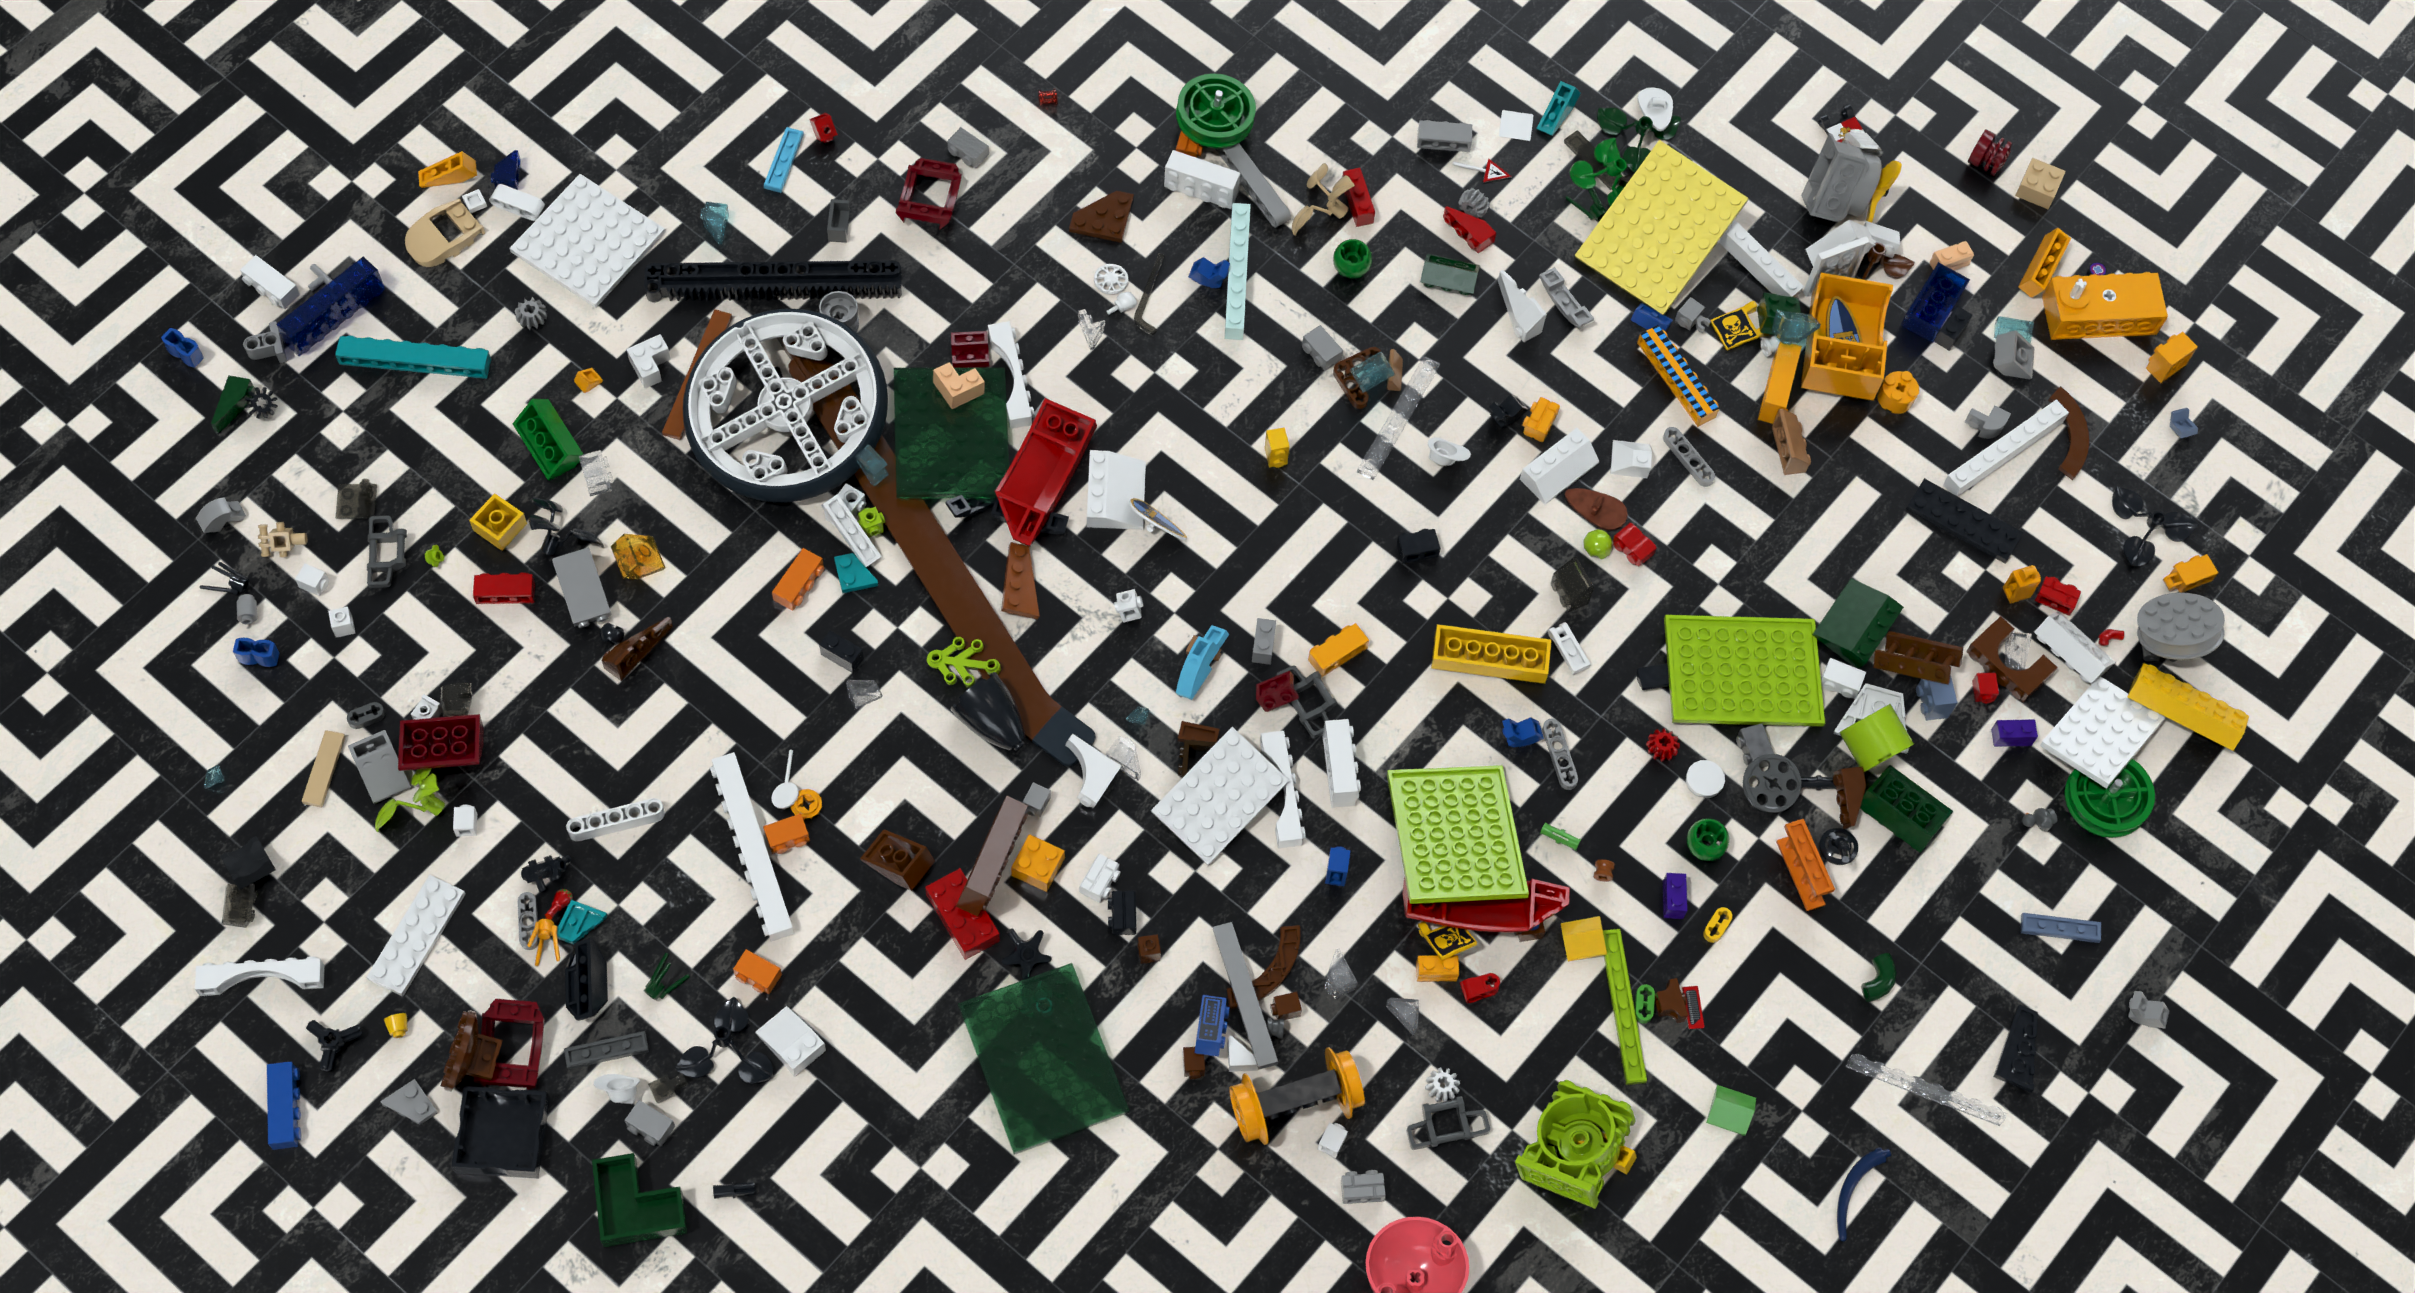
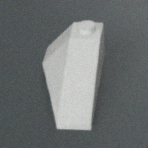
M1501 270L1498 283L1514 333L1523 342H1526L1542 333L1547 314L1533 297L1529 299L1526 296V291L1523 288L1519 290L1516 281L1504 270Z

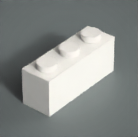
M256 255L240 269L243 276L242 280L248 286H254L260 295H266L275 306L279 305L285 309L300 295L296 284Z

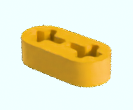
M1718 908L1707 924L1703 934L1708 942L1715 943L1719 941L1730 924L1732 913L1728 908ZM1722 914H1725V919L1722 921V923H1719L1718 920L1720 919V916ZM1717 927L1716 934L1711 936L1710 931Z

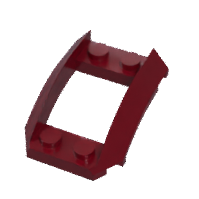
M920 158L915 161L914 165L908 166L904 188L898 208H896V214L903 223L906 218L938 223L940 224V229L949 223L962 174L958 172L959 168L956 164ZM918 174L926 177L951 180L944 207L912 202Z
M495 999L490 1004L488 1010L482 1013L481 1035L494 1038L495 1021L533 1024L529 1064L496 1063L491 1081L474 1077L473 1081L485 1087L486 1085L523 1087L527 1090L535 1088L544 1033V1018L538 1004L531 1001Z

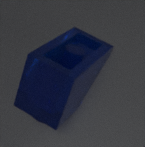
M514 150L495 165L494 172H491V183H494L495 189L498 184H503L518 190L521 163L518 150Z

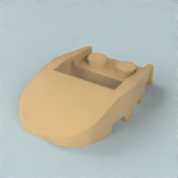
M457 199L433 208L416 221L407 231L405 246L407 252L418 264L425 267H433L444 263L445 259L451 256L455 258L461 254L460 251L466 246H471L474 243V238L480 233L484 235L485 230L462 204L461 200ZM446 214L463 235L449 243L431 222L433 218Z

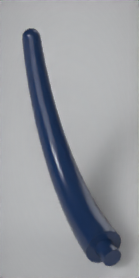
M1878 1147L1874 1151L1867 1153L1848 1173L1842 1185L1837 1206V1229L1840 1241L1847 1240V1210L1856 1185L1867 1172L1886 1162V1158L1891 1156L1889 1149L1882 1150L1881 1147Z

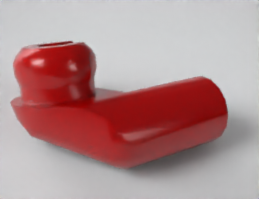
M2113 629L2103 631L2098 636L2099 645L2107 646L2111 639L2123 640L2124 631Z

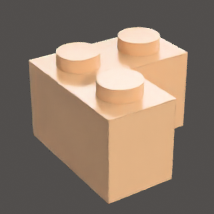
M950 362L933 370V383L951 409L984 394L985 381L975 368L960 376Z

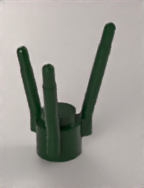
M1594 188L1588 189L1595 202L1590 207V212L1569 196L1565 197L1571 204L1586 214L1590 220L1600 221L1607 212Z
M668 953L664 954L650 981L645 986L646 988L643 990L654 1000H657L659 997L663 999L670 991L689 978V974H687L666 990H663L665 986L660 981L670 968L671 963H668L660 974L659 972L669 955Z

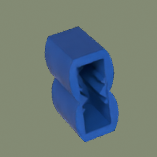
M169 328L161 337L167 351L172 356L181 358L186 365L196 367L204 359L197 343L190 338H185L180 331Z
M244 637L235 640L233 653L238 662L245 665L258 663L264 667L277 665L279 651L274 642L269 640L254 641Z

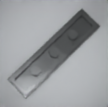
M645 1031L564 1048L568 1070L649 1052Z

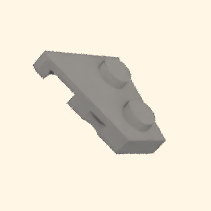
M415 1079L380 1101L384 1107L396 1111L401 1116L407 1117L419 1125L437 1114L436 1109Z

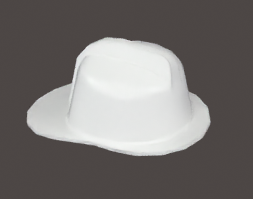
M1436 437L1428 440V446L1431 449L1429 459L1439 465L1449 466L1455 461H1464L1470 458V451L1461 445Z
M607 1074L598 1077L594 1081V1086L606 1091L612 1102L632 1104L635 1102L636 1085L639 1084L640 1080L619 1074Z

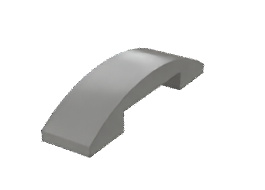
M1555 267L1539 275L1548 295L1568 321L1578 328L1594 321V317L1585 306L1581 307L1564 285L1565 280Z

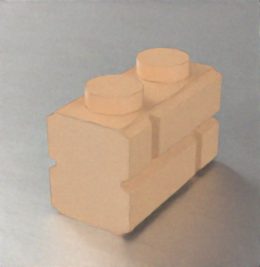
M1964 241L1934 252L1930 265L1935 274L1940 276L1970 265L1974 254L1968 243Z

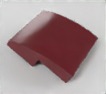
M988 331L951 333L952 366L954 369L990 367Z

